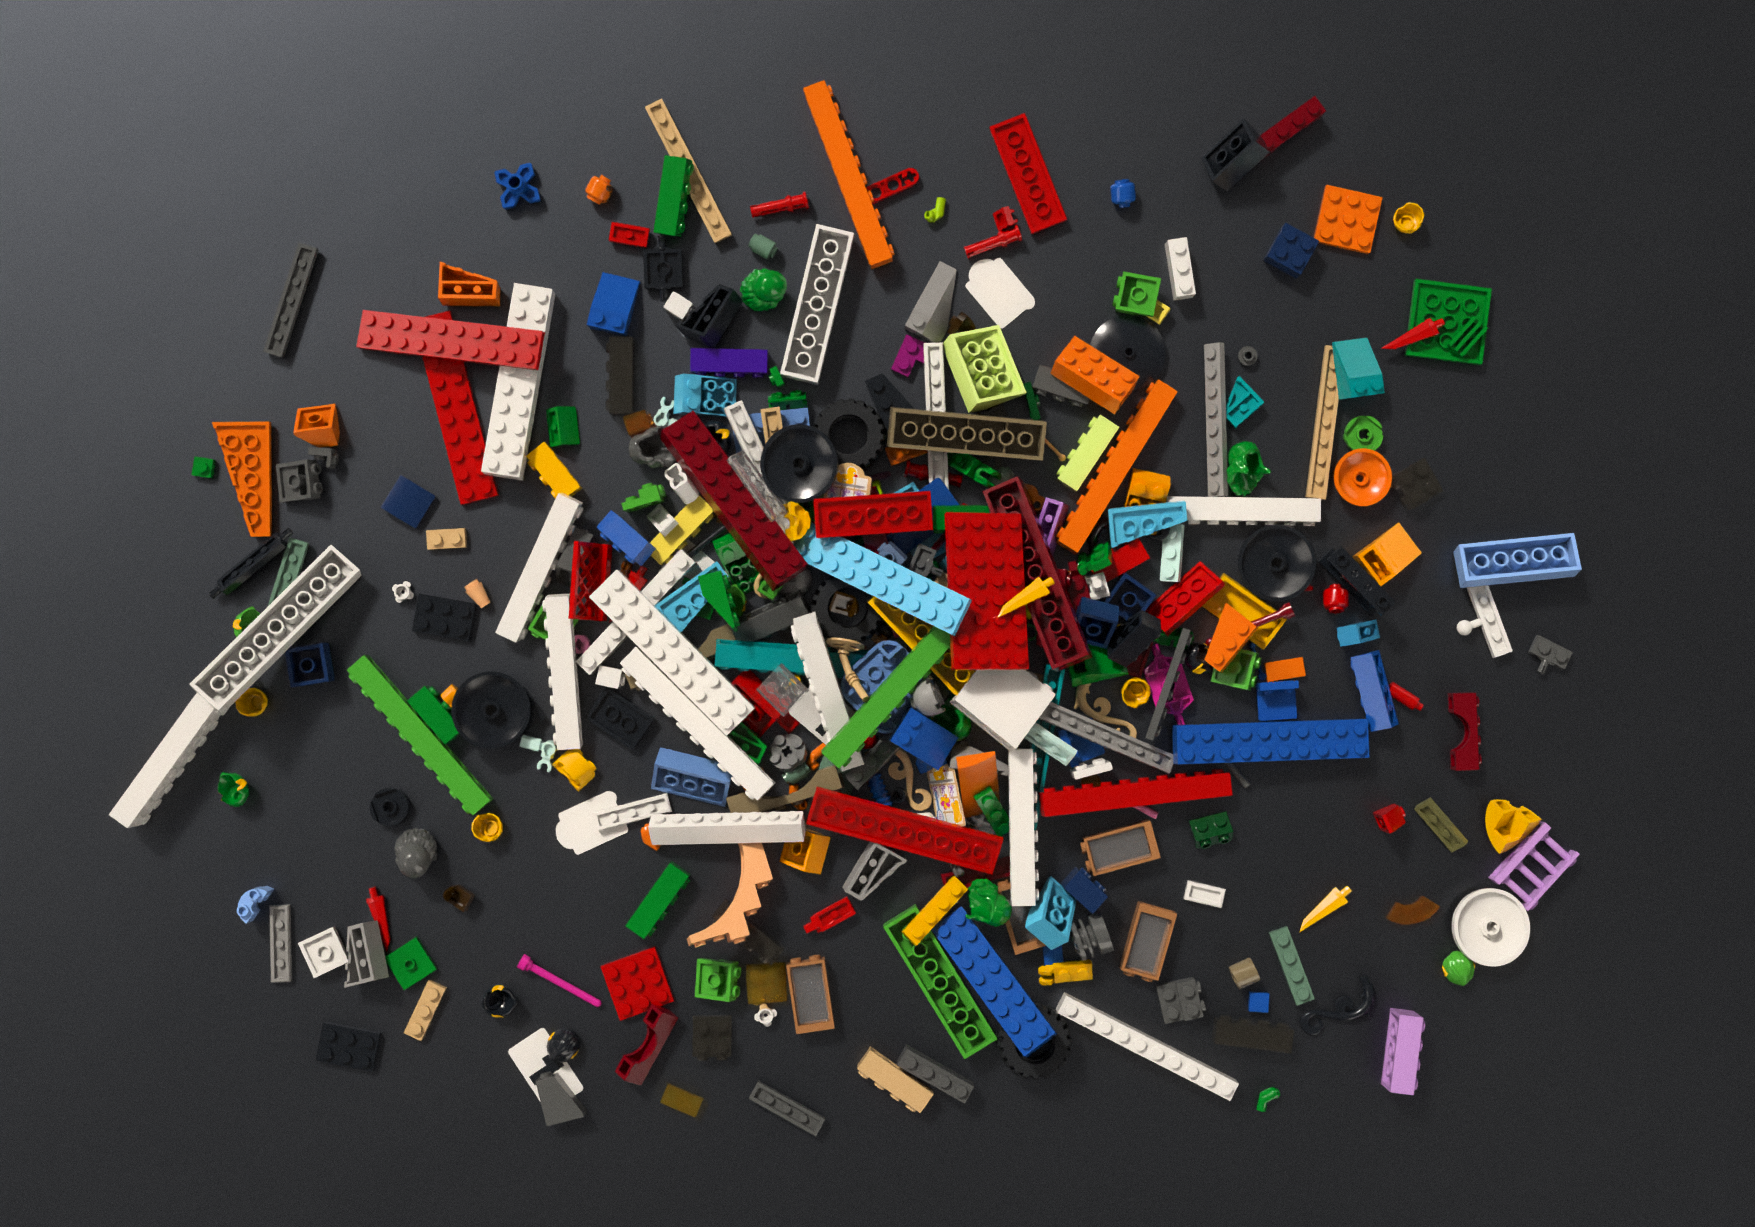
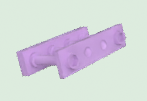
M1541 821L1488 877L1495 884L1505 883L1523 900L1521 904L1526 911L1532 910L1537 906L1540 897L1568 867L1576 863L1577 857L1580 855L1574 850H1570L1567 853L1548 835L1551 827ZM1539 841H1544L1562 858L1555 867L1536 850L1535 845ZM1526 855H1531L1549 872L1542 881L1523 864L1522 860ZM1514 869H1518L1536 886L1530 895L1510 878L1509 874Z

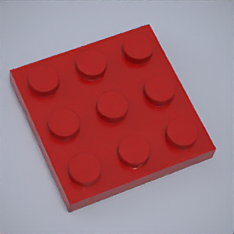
M656 946L600 966L620 1021L648 1011L652 1004L663 1006L675 1001Z

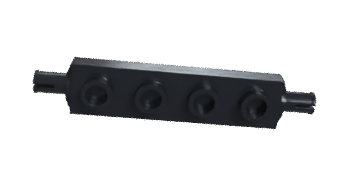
M287 528L281 534L275 532L217 580V586L209 592L210 597L215 599L221 592L228 595L237 589L239 585L286 548L285 540L293 535L292 530Z

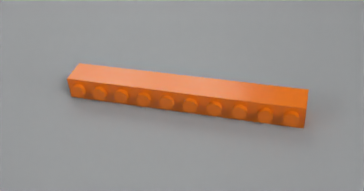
M825 80L804 87L803 92L871 270L893 262L892 255H895L891 244H887L885 239L888 237L886 229L879 224L878 220L881 219L878 209L873 208L872 202H874L871 191L867 192L865 185L868 184L864 173L860 174L858 167L861 165L858 156H853L851 151L854 149L851 138H846L845 132L847 128L844 120L840 121L838 117L840 110L837 102L833 103L831 97L834 94L831 86H827Z
M1159 379L1155 384L1151 382L1145 391L1148 395L1145 400L1141 398L1136 406L1138 409L1135 416L1131 414L1126 422L1128 425L1125 432L1121 430L1116 438L1118 441L1115 448L1111 446L1107 452V461L1105 464L1101 462L1096 472L1098 475L1096 479L1091 478L1086 486L1088 489L1086 495L1079 497L1076 505H1078L1076 511H1071L1066 518L1068 524L1065 528L1061 527L1056 534L1058 538L1056 543L1074 555L1081 549L1178 392Z

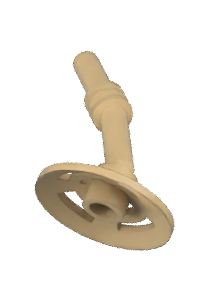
M845 638L826 639V643L829 646L838 650L846 675L845 679L849 685L855 689L863 702L868 701L869 696L860 684V679L856 673L852 671L847 657L850 652L863 650L864 644Z

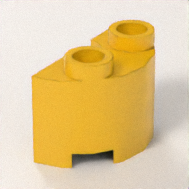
M790 501L783 504L784 518L790 521V526L788 529H785V533L790 541L801 539L810 528L811 519L809 512L805 511L799 503Z
M568 749L552 764L561 774L568 778L569 783L578 792L595 777L594 771L597 769L591 761L587 762L580 749Z

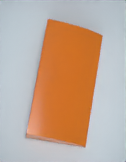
M995 751L956 757L964 817H973L983 813L973 796L989 786L1000 802Z

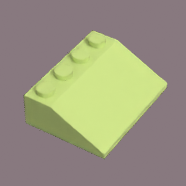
M999 325L950 334L943 342L944 353L968 413L991 408L1027 393Z

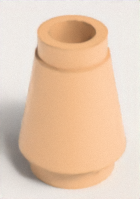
M478 579L464 587L466 589L465 593L480 608L490 603L483 584Z

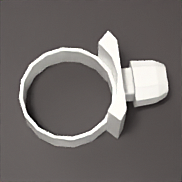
M1104 572L1085 577L1091 599L1100 601V598L1110 596Z

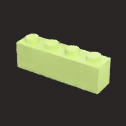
M1099 415L1098 418H1092L1088 424L1090 430L1087 434L1083 433L1077 441L1080 445L1076 450H1071L1067 456V459H1069L1066 466L1062 464L1056 473L1058 475L1056 480L1073 492L1078 491L1119 429V426L1102 415Z

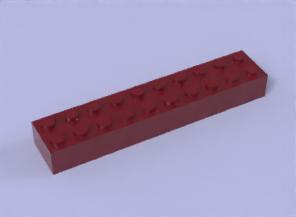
M694 410L661 431V441L772 591H775L805 570L807 562Z
M1017 476L983 491L991 513L1021 514L1025 588L1038 577L1042 581L1049 577L1054 580V584L1048 587L1050 594L1027 604L1052 670L1058 672L1092 658L1023 480Z

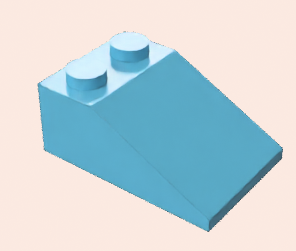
M1052 876L1048 877L1039 893V901H1035V906H1032L1028 912L1025 928L1051 950L1069 941L1077 899L1065 890Z

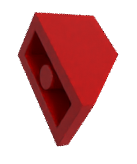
M1391 804L1373 812L1379 829L1390 834L1406 823L1404 819L1406 817L1405 811L1397 804Z

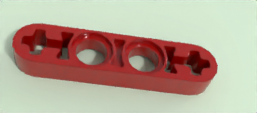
M907 168L867 186V192L874 188H878L881 191V196L874 198L872 205L915 186L919 181V173L914 168ZM908 173L911 175L915 174L913 182L906 180L904 181L905 186H902L899 179L900 176H902L903 180L907 178ZM890 181H897L899 187L896 190H890L888 188Z

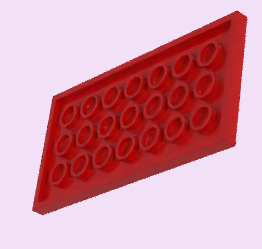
M946 512L944 515L948 588L972 600L955 636L950 634L951 670H1028L1026 605L998 617L1003 605L1025 589L1021 514Z

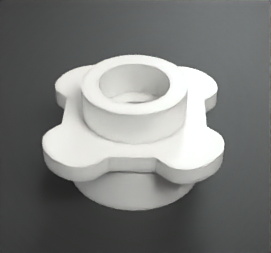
M405 581L403 584H395L392 587L397 602L401 603L405 599H413L414 593L411 592L410 582Z
M761 1004L760 1010L755 1014L754 1018L768 1027L772 1024L773 1017H776L777 1011L768 1008L767 1004Z

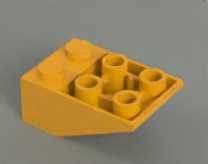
M1133 468L1123 507L1166 503L1171 486L1170 476Z
M1398 522L1352 557L1382 586L1417 558L1421 551Z

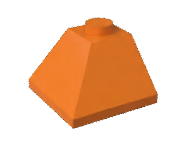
M336 404L297 409L293 431L294 436L318 448L338 445L340 430Z

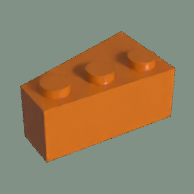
M440 261L438 299L443 306H500L501 287L497 280L477 273L473 274L464 271L462 268H455Z
M1225 603L1204 660L1222 673L1257 631L1258 627L1229 604Z

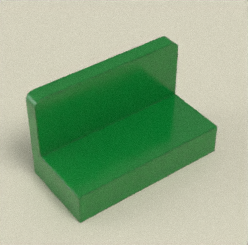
M557 406L546 409L550 447L580 444L576 407Z

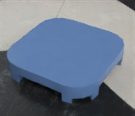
M884 640L872 647L851 667L852 671L860 679V684L869 697L909 652L897 641ZM844 674L841 681L842 694L858 710L865 702L861 700L855 689L849 685ZM908 692L903 698L905 702L898 709L895 707L890 712L892 716L886 723L881 722L877 727L879 729L878 732L884 734L894 732L908 707L913 708L910 702V698L913 697L912 694Z

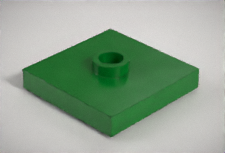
M415 937L385 957L387 965L403 990H406L438 969L418 937Z

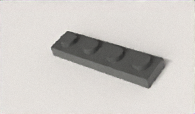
M759 1080L749 1096V1099L814 1136L817 1135L825 1121V1117Z

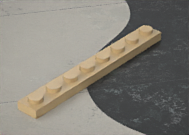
M662 98L646 106L645 109L669 156L692 160L694 171L690 175L689 181L691 184L690 196L714 243L716 244L732 236Z
M1329 345L1324 346L1305 498L1326 500L1339 400L1333 348Z

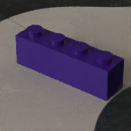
M691 348L690 372L703 376L714 374V377H725V374H733L734 378H744L745 375H752V378H764V375H768V350Z

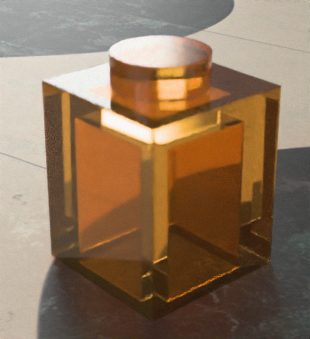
M645 410L623 417L630 437L644 433L649 428H652L651 425L654 424L651 413L647 414Z

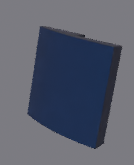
M400 475L381 508L416 529L434 500L435 495Z

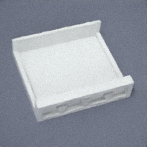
M976 670L950 703L1005 748L1012 751L1018 747L1056 694L1052 692V688L1049 685L1042 684L1031 671Z

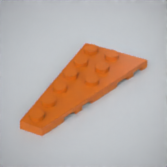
M212 422L218 436L219 445L224 454L229 475L237 492L238 501L244 512L243 516L250 536H272L271 422Z

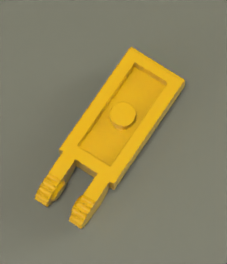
M1090 959L1086 961L1053 963V965H1045L1038 968V973L1042 975L1039 978V983L1043 986L1052 985L1053 983L1093 979L1092 962Z

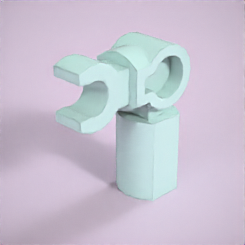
M663 397L661 399V409H658L653 419L656 427L661 425L667 427L677 421L674 418L669 419L671 415L669 412L674 409V400H672L670 406H666L664 404L666 398Z
M523 734L520 747L537 752L541 750L542 760L538 762L537 769L540 770L542 764L545 763L548 766L547 772H550L553 767L551 759H554L557 744H554L553 740L542 742V739Z

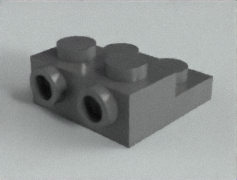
M306 459L276 464L280 503L321 498L320 494L323 492V486L319 482L318 474L321 473V467L317 460Z
M1193 977L1155 985L1165 1024L1204 1017L1203 1012L1206 1011L1203 1000L1199 999L1198 994L1202 992L1199 981L1196 982Z

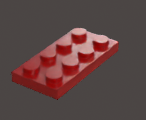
M1200 561L1181 577V582H1176L1145 612L1161 619L1162 632L1169 636L1226 585Z

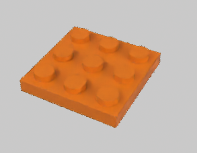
M1326 185L1314 238L1319 240L1320 244L1369 254L1383 197Z

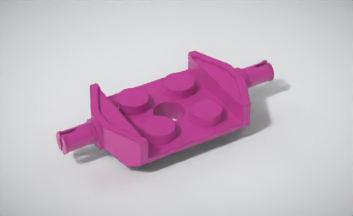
M1158 644L1152 645L1151 649L1154 659L1143 671L1146 681L1150 685L1155 707L1173 658L1161 655ZM1179 663L1177 671L1180 672L1177 683L1173 682L1174 688L1172 690L1174 692L1171 701H1166L1165 708H1168V714L1175 716L1177 725H1184L1185 722L1181 713L1194 699L1182 664Z

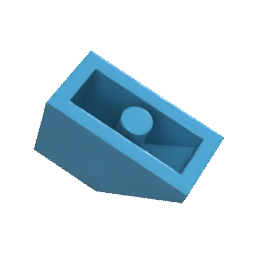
M1377 620L1338 627L1337 638L1340 642V647L1380 638Z

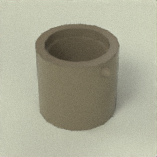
M1250 957L1228 967L1239 990L1260 981V976Z

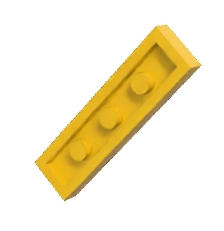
M952 876L902 930V933L914 946H917L968 889L955 876Z

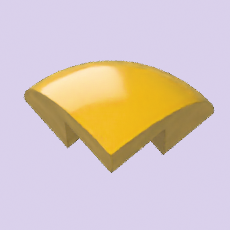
M1501 799L1489 802L1485 817L1489 839L1499 854L1508 851L1520 843L1542 820L1524 806L1517 808L1512 806L1510 801Z

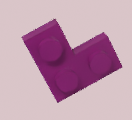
M906 334L891 370L908 378L916 361L924 364L923 343L925 342Z

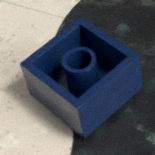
M1285 223L1280 228L1263 261L1297 279L1302 274L1319 240Z
M1123 573L1110 590V596L1105 597L1102 602L1119 606V618L1127 623V619L1140 610L1146 611L1156 597V594L1127 573Z
M1082 597L1075 614L1086 642L1089 645L1107 649L1118 624L1119 606Z
M329 643L290 648L285 652L291 688L335 681Z
M1075 867L1060 884L1093 914L1108 898L1105 894L1107 890L1097 880L1092 882L1090 880L1092 876L1084 868L1079 870Z

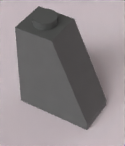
M575 528L556 565V582L570 588L574 541L593 543V535L585 529ZM581 546V548H580V554H581V556H582V554L584 553V550H583V548H582V546Z
M551 1071L540 1074V1077L535 1082L546 1126L582 1118L587 1114L584 1105L558 1072L552 1074Z

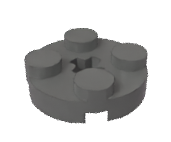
M795 734L777 735L769 748V760L779 771H794L796 767L801 766L805 762L807 747L804 741ZM790 749L792 753L785 757L784 752Z

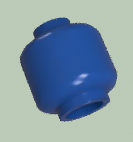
M1130 179L1115 180V184H1112L1110 187L1112 203L1118 204L1119 208L1130 207V203L1136 200L1135 184L1130 182Z

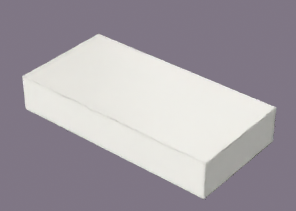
M658 504L646 516L664 537L679 524L661 504Z
M1187 880L1183 899L1222 908L1226 889Z

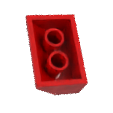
M750 670L743 671L732 682L756 707L743 722L761 737L785 712L788 706Z

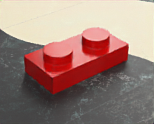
M612 222L609 242L647 248L650 228Z

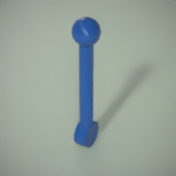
M1250 642L1248 644L1249 649H1251L1252 652H1256V645L1253 642ZM1260 665L1258 678L1265 680L1266 674L1263 673Z

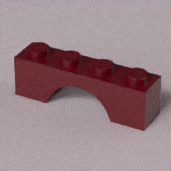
M1316 96L1309 99L1260 135L1270 151L1265 158L1292 136L1323 116L1326 110Z
M1473 692L1448 693V712L1456 715L1464 725V738L1456 748L1450 750L1451 770H1479V765L1482 763L1478 746L1481 745V738L1478 735L1480 717L1477 715L1479 697Z
M654 1004L651 1005L643 1019L647 1027V1035L644 1042L634 1052L625 1054L615 1070L624 1081L642 1085L678 1017L667 1008Z

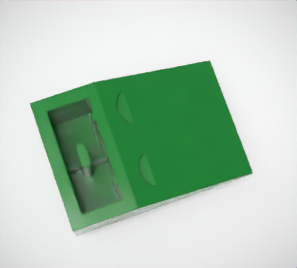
M729 533L712 541L732 585L737 584L739 589L745 594L753 591L754 582L759 572L732 535Z
M720 570L698 576L704 598L735 632H738L737 626H740L738 614L733 612V608L736 606L732 594L728 592L731 586L727 575H723Z
M1089 644L1088 647L1092 658L1067 668L1072 687L1128 675L1126 667L1108 659L1107 649Z

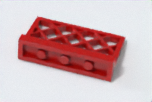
M574 541L568 619L607 621V615L589 596L610 577L612 545ZM581 546H582V548H583V550H584V553L582 554V556H581V554H580V548H581ZM586 558H588L589 564L587 566L584 562ZM580 566H581V568H582V570H583V572L581 573V575L579 574V568H580ZM585 577L588 580L586 585L583 582ZM578 586H580V588H581V590H582V591L579 593V595H578V593H577ZM584 596L587 600L585 604L582 602ZM577 605H578L579 608H580V611H579L578 614L576 615V607H577Z

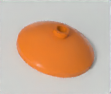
M1361 448L1346 453L1338 461L1334 470V485L1337 492L1345 501L1356 506H1369L1379 502L1386 496L1391 487L1392 472L1389 463L1380 453L1371 449ZM1358 475H1361L1363 478L1361 482L1357 480Z

